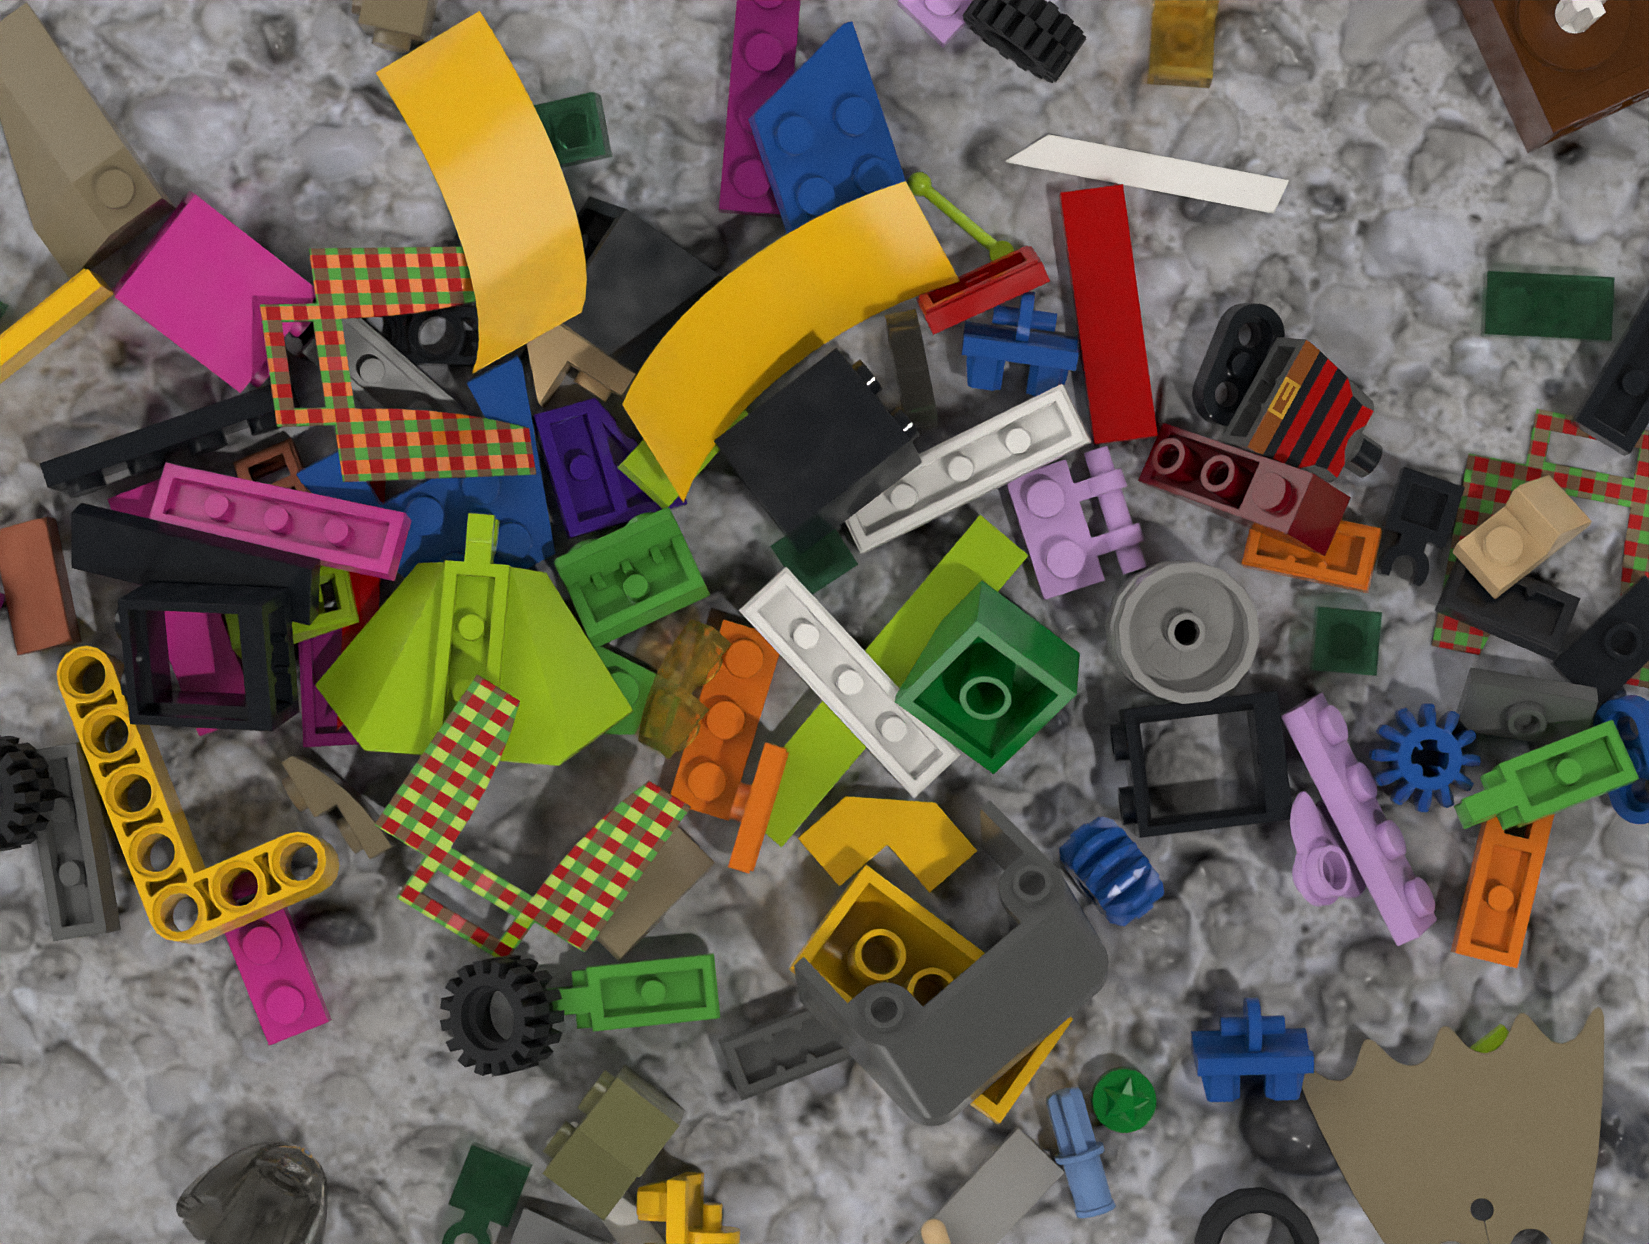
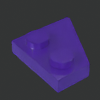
M596 398L533 415L532 421L568 540L628 523L632 518L642 513L662 510L657 503L617 468L638 443L626 436L616 425V420ZM678 496L668 508L674 510L684 507L688 503L686 498L683 502Z

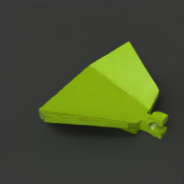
M468 513L464 562L445 560V562L418 563L315 685L365 751L422 755L476 675H479L520 700L511 733L499 762L537 765H562L634 712L548 574L546 572L514 568L510 565L494 564L500 521L496 519L495 515Z

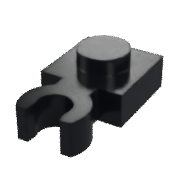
M1407 467L1400 468L1381 525V529L1398 534L1395 545L1388 547L1380 555L1377 562V574L1384 577L1389 576L1394 560L1399 556H1404L1413 564V573L1410 577L1409 585L1420 587L1425 582L1429 573V561L1424 553L1426 545L1428 544L1440 549L1446 547L1465 487Z

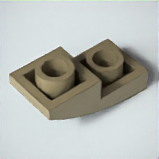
M303 755L291 756L281 762L288 773V776L281 781L296 808L300 812L309 808L315 818L324 816L339 807L344 817L337 820L336 823L342 836L354 853L357 854L364 849L369 859H372L400 844L395 837L374 825L380 815L352 786L338 775Z
M677 826L596 939L620 961L664 918L667 911L711 870L715 862Z

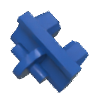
M1028 291L1021 295L1019 308L998 305L993 309L992 323L1015 326L1016 328L965 321L962 355L967 356L968 386L991 391L1001 390L1005 361L1029 365L1026 394L1036 397L1060 384L1065 385L1068 370L1076 371L1079 356V350H1077L1078 337L1031 331L1030 329L1055 332L1057 313L1033 310L1035 292Z
M1258 997L1244 998L1243 1016L1220 1017V1030L1191 1031V1051L1197 1075L1202 1078L1206 1099L1209 1102H1233L1240 1098V1075H1263V1090L1267 1098L1275 1101L1298 1100L1304 1074L1314 1073V1053L1309 1049L1306 1028L1285 1029L1284 1015L1261 1016Z

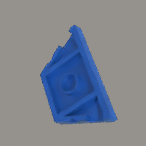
M853 22L844 23L748 119L787 234L845 203L906 181Z

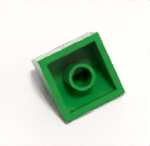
M981 580L940 622L897 692L895 703L992 774H995L1077 695L1080 653Z

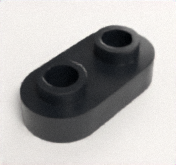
M1240 303L1230 307L1221 316L1192 390L1194 407L1205 421L1214 425L1229 426L1276 338H1285L1283 322L1280 316L1269 306L1257 303ZM1244 324H1247L1251 331V337L1249 342L1243 346L1239 340V331ZM1223 382L1227 388V397L1222 404H1219L1215 398V391L1218 385Z

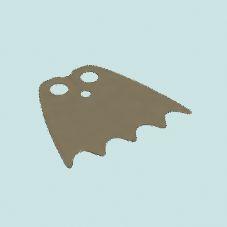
M1601 1008L1593 1009L1580 1033L1575 1039L1565 1043L1552 1042L1527 1014L1520 1013L1515 1017L1503 1044L1495 1051L1488 1053L1474 1051L1450 1027L1443 1026L1437 1033L1430 1054L1417 1065H1405L1397 1062L1375 1041L1366 1039L1362 1043L1356 1065L1351 1075L1343 1080H1329L1318 1074L1315 1070L1314 1073L1304 1074L1302 1090L1318 1126L1350 1189L1384 1244H1441L1447 1241H1456L1460 1244H1511L1514 1236L1525 1229H1537L1543 1232L1550 1239L1551 1244H1582L1592 1195L1600 1139L1604 1080V1014ZM1479 1198L1487 1199L1494 1208L1492 1216L1485 1220V1223L1483 1220H1477L1473 1217L1470 1211L1472 1203Z

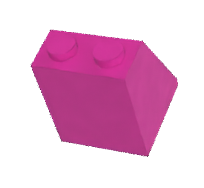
M190 190L112 288L116 299L239 393L245 389L248 383L259 388L270 376L260 305L315 304L313 300L316 298L313 285ZM282 322L284 337L289 332L298 338L311 322Z

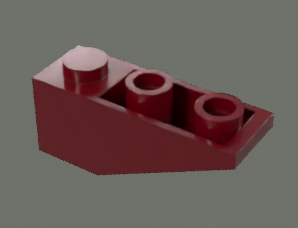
M1166 423L1162 424L1138 479L1144 485L1274 539L1322 556H1326L1351 497L1313 473Z

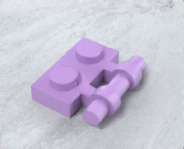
M1108 446L1084 453L1091 475L1089 479L1073 483L1065 459L1040 467L1006 484L1043 601L1105 581L1098 556L1113 551L1116 552L1123 575L1147 567L1139 544L1145 541L1140 523L1133 524L1122 492V488L1127 487L1122 468L1115 470ZM1098 497L1109 532L1091 538L1080 502Z

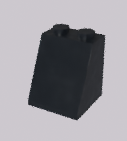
M589 196L577 214L586 259V299L582 313L560 325L637 376L646 359L666 333L723 277L628 209Z

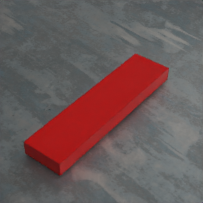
M1119 184L1060 192V209L1093 446L1157 437L1124 186Z

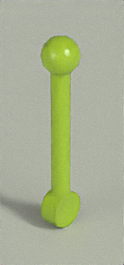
M915 172L909 176L907 184L913 195L917 197L924 196L989 251L991 262L1014 251L1013 246L1009 242L996 241L932 187L931 178L926 173Z

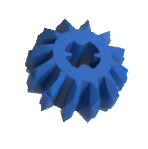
M1421 704L1417 722L1407 708L1396 710V721L1401 732L1399 733L1388 725H1379L1376 733L1380 738L1391 743L1389 750L1376 748L1369 751V759L1380 762L1388 761L1389 768L1378 772L1374 776L1376 785L1384 786L1398 780L1391 793V802L1396 805H1402L1413 793V804L1417 812L1429 811L1432 792L1442 807L1449 808L1455 804L1454 796L1449 784L1451 783L1463 791H1470L1474 783L1470 778L1459 773L1461 766L1477 767L1481 764L1480 756L1462 754L1461 747L1472 743L1476 739L1474 731L1464 730L1452 735L1451 733L1458 724L1459 714L1455 711H1447L1436 724L1434 704ZM1427 740V749L1432 752H1438L1437 766L1427 765L1426 768L1429 774L1423 776L1422 766L1413 764L1411 762V755L1413 750H1423L1420 742Z
M1102 816L1097 817L1089 824L1084 823L1070 834V839L1059 848L1060 860L1064 864V868L1084 892L1087 899L1112 924L1126 926L1134 919H1140L1153 909V904L1164 895L1163 882L1160 880L1159 874L1149 863V859L1113 819Z

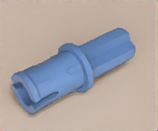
M1078 1087L1059 1089L1046 1096V1106L1059 1148V1153L1055 1155L1056 1164L1064 1166L1076 1208V1217L1090 1218L1102 1215L1116 1207L1111 1197L1100 1154L1105 1151L1102 1142H1096L1082 1091Z

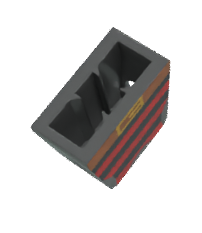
M1284 337L1276 338L1220 442L1313 473L1328 483H1332L1337 479L1343 467L1361 478L1366 477L1376 468L1383 452L1380 444L1362 433L1374 412L1373 401L1314 344L1305 339Z

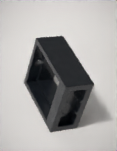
M146 582L118 599L115 631L118 638L122 640L124 671L121 678V692L128 700L130 724L273 732L300 712L289 588ZM165 611L238 614L245 694L172 690Z
M1278 691L1217 697L1206 702L1188 704L1176 702L1119 709L1120 723L1110 724L1113 758L1115 762L1125 761L1128 786L1118 787L1122 825L1133 824L1134 836L1144 838L1290 820L1292 801ZM1247 711L1258 804L1151 817L1140 724Z

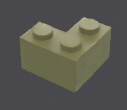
M624 1064L615 1077L606 1070L602 1072L577 1107L586 1114L578 1126L575 1128L565 1121L543 1150L552 1160L548 1163L542 1174L603 1221L635 1179L642 1176L678 1129L685 1112L683 1108L626 1064Z

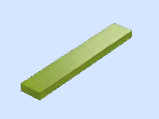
M979 515L868 646L865 652L901 688L936 628L953 608L981 580L998 592L1029 555L983 516ZM824 701L818 705L784 746L787 748L789 755L765 832L781 848L866 749V746Z

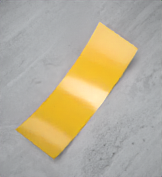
M478 11L376 72L409 126L429 164L452 216L463 247L474 289L478 315L479 342L477 359L472 374L582 313L587 287L586 259L581 231L559 161L540 117L515 68L481 12Z
M904 181L874 191L845 203L805 223L756 253L705 293L674 324L646 359L633 380L622 405L683 502L696 474L716 445L714 440L725 433L738 416L785 372L813 351L864 320L926 292L960 282L907 182Z

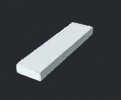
M1060 384L918 454L922 461L920 465L845 522L860 554H864L1092 442L1065 385Z
M784 567L739 609L740 613L913 798L961 755L950 742L895 703V697L900 688L787 567Z

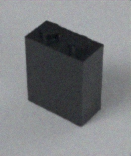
M837 348L714 440L727 463L799 555L803 554L922 463L912 442L920 436L913 423L898 405L887 411L875 396L883 389L871 371L860 359L853 365H850Z

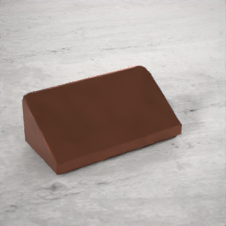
M42 517L0 529V573L17 655L20 656L81 643L56 518Z

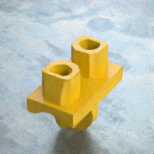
M684 1172L665 1181L647 1183L638 1187L636 1210L638 1219L641 1221L666 1222V1244L740 1243L739 1228L722 1226L723 1204L715 1202L704 1203V1173Z

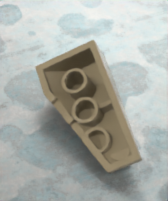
M26 2L0 21V121L33 228L66 275L71 279L83 269H93L164 218L176 207L31 6Z

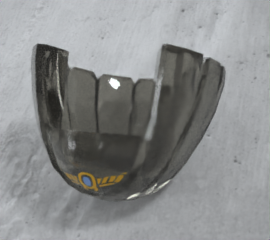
M284 1141L261 1142L240 1149L221 1159L199 1175L177 1200L176 1211L179 1217L184 1218L182 1223L198 1241L206 1240L205 1244H323L328 1209L327 1178L322 1166L305 1148L298 1147L292 1143Z

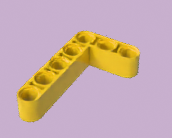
M91 646L77 647L64 655L58 665L56 674L58 686L150 924L157 934L166 940L192 945L204 943L321 893L333 884L338 876L340 866L337 852L324 839L303 832L285 834L206 868L150 725L130 724L128 700L121 692L124 663L115 656ZM102 663L106 674L103 685L94 693L86 694L82 685L84 673L93 664ZM124 721L129 733L127 742L117 752L109 753L105 745L106 732L114 723ZM147 779L151 786V799L145 808L133 812L128 805V792L134 783ZM169 838L174 845V859L169 867L157 872L151 864V850L158 841ZM311 846L317 853V868L310 877L299 881L292 873V858L301 848ZM251 871L257 879V894L247 905L239 906L233 898V883L242 873ZM186 897H192L198 907L197 920L188 930L180 931L174 923V909L179 901Z

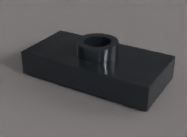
M1456 558L1434 611L1554 661L1560 651L1581 598L1531 577L1524 576L1498 598L1494 599L1461 561Z
M1646 575L1641 576L1550 663L1568 683L1597 688L1598 704L1596 710L1607 702L1649 661V578Z

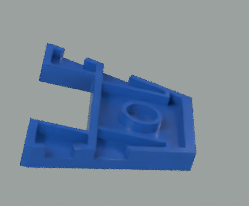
M518 355L467 381V385L485 418L529 428L536 475L425 479L384 502L379 501L369 481L343 482L338 450L299 470L296 475L300 482L313 494L406 513L412 522L397 571L404 578L407 577L418 563L445 562V560L464 562L468 513L495 515L496 519L500 521L494 564L527 569L554 555L555 548L523 364Z

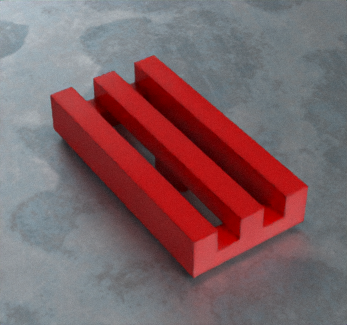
M1027 245L959 276L960 282L921 294L916 300L934 335L1050 282V279L1042 261L1032 246Z

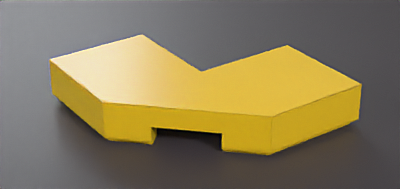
M845 796L798 837L800 842L839 886L888 845L930 893L977 852L976 848L936 802Z

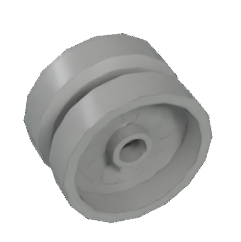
M1175 560L1156 562L1130 575L1113 596L1105 621L1108 652L1120 674L1142 692L1181 704L1211 701L1233 689L1251 668L1260 640L1257 611L1245 588L1224 570L1195 561ZM1184 620L1183 626L1191 631L1187 642L1176 640L1174 635L1176 625Z

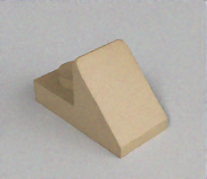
M561 325L526 343L537 400L543 408L547 406L572 367L579 371L574 382L604 402L607 401L611 393L624 400L636 377L634 373Z
M1550 475L1515 488L1505 507L1460 540L1452 553L1488 593L1496 599L1589 527L1592 521Z

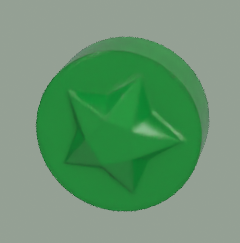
M1115 1067L1104 1072L1096 1080L1091 1093V1104L1095 1115L1105 1127L1119 1133H1130L1141 1129L1151 1120L1156 1109V1093L1151 1082L1138 1070L1130 1067Z

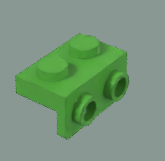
M670 508L637 515L625 527L599 539L581 541L574 545L567 554L554 560L558 574L569 592L594 649L710 596Z

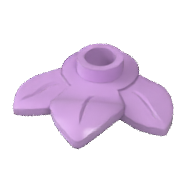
M1300 792L1292 805L1290 814L1291 834L1297 851L1292 876L1297 890L1310 904L1318 907L1333 904L1339 896L1347 899L1358 897L1365 890L1366 884L1324 801H1318L1315 804L1306 792Z

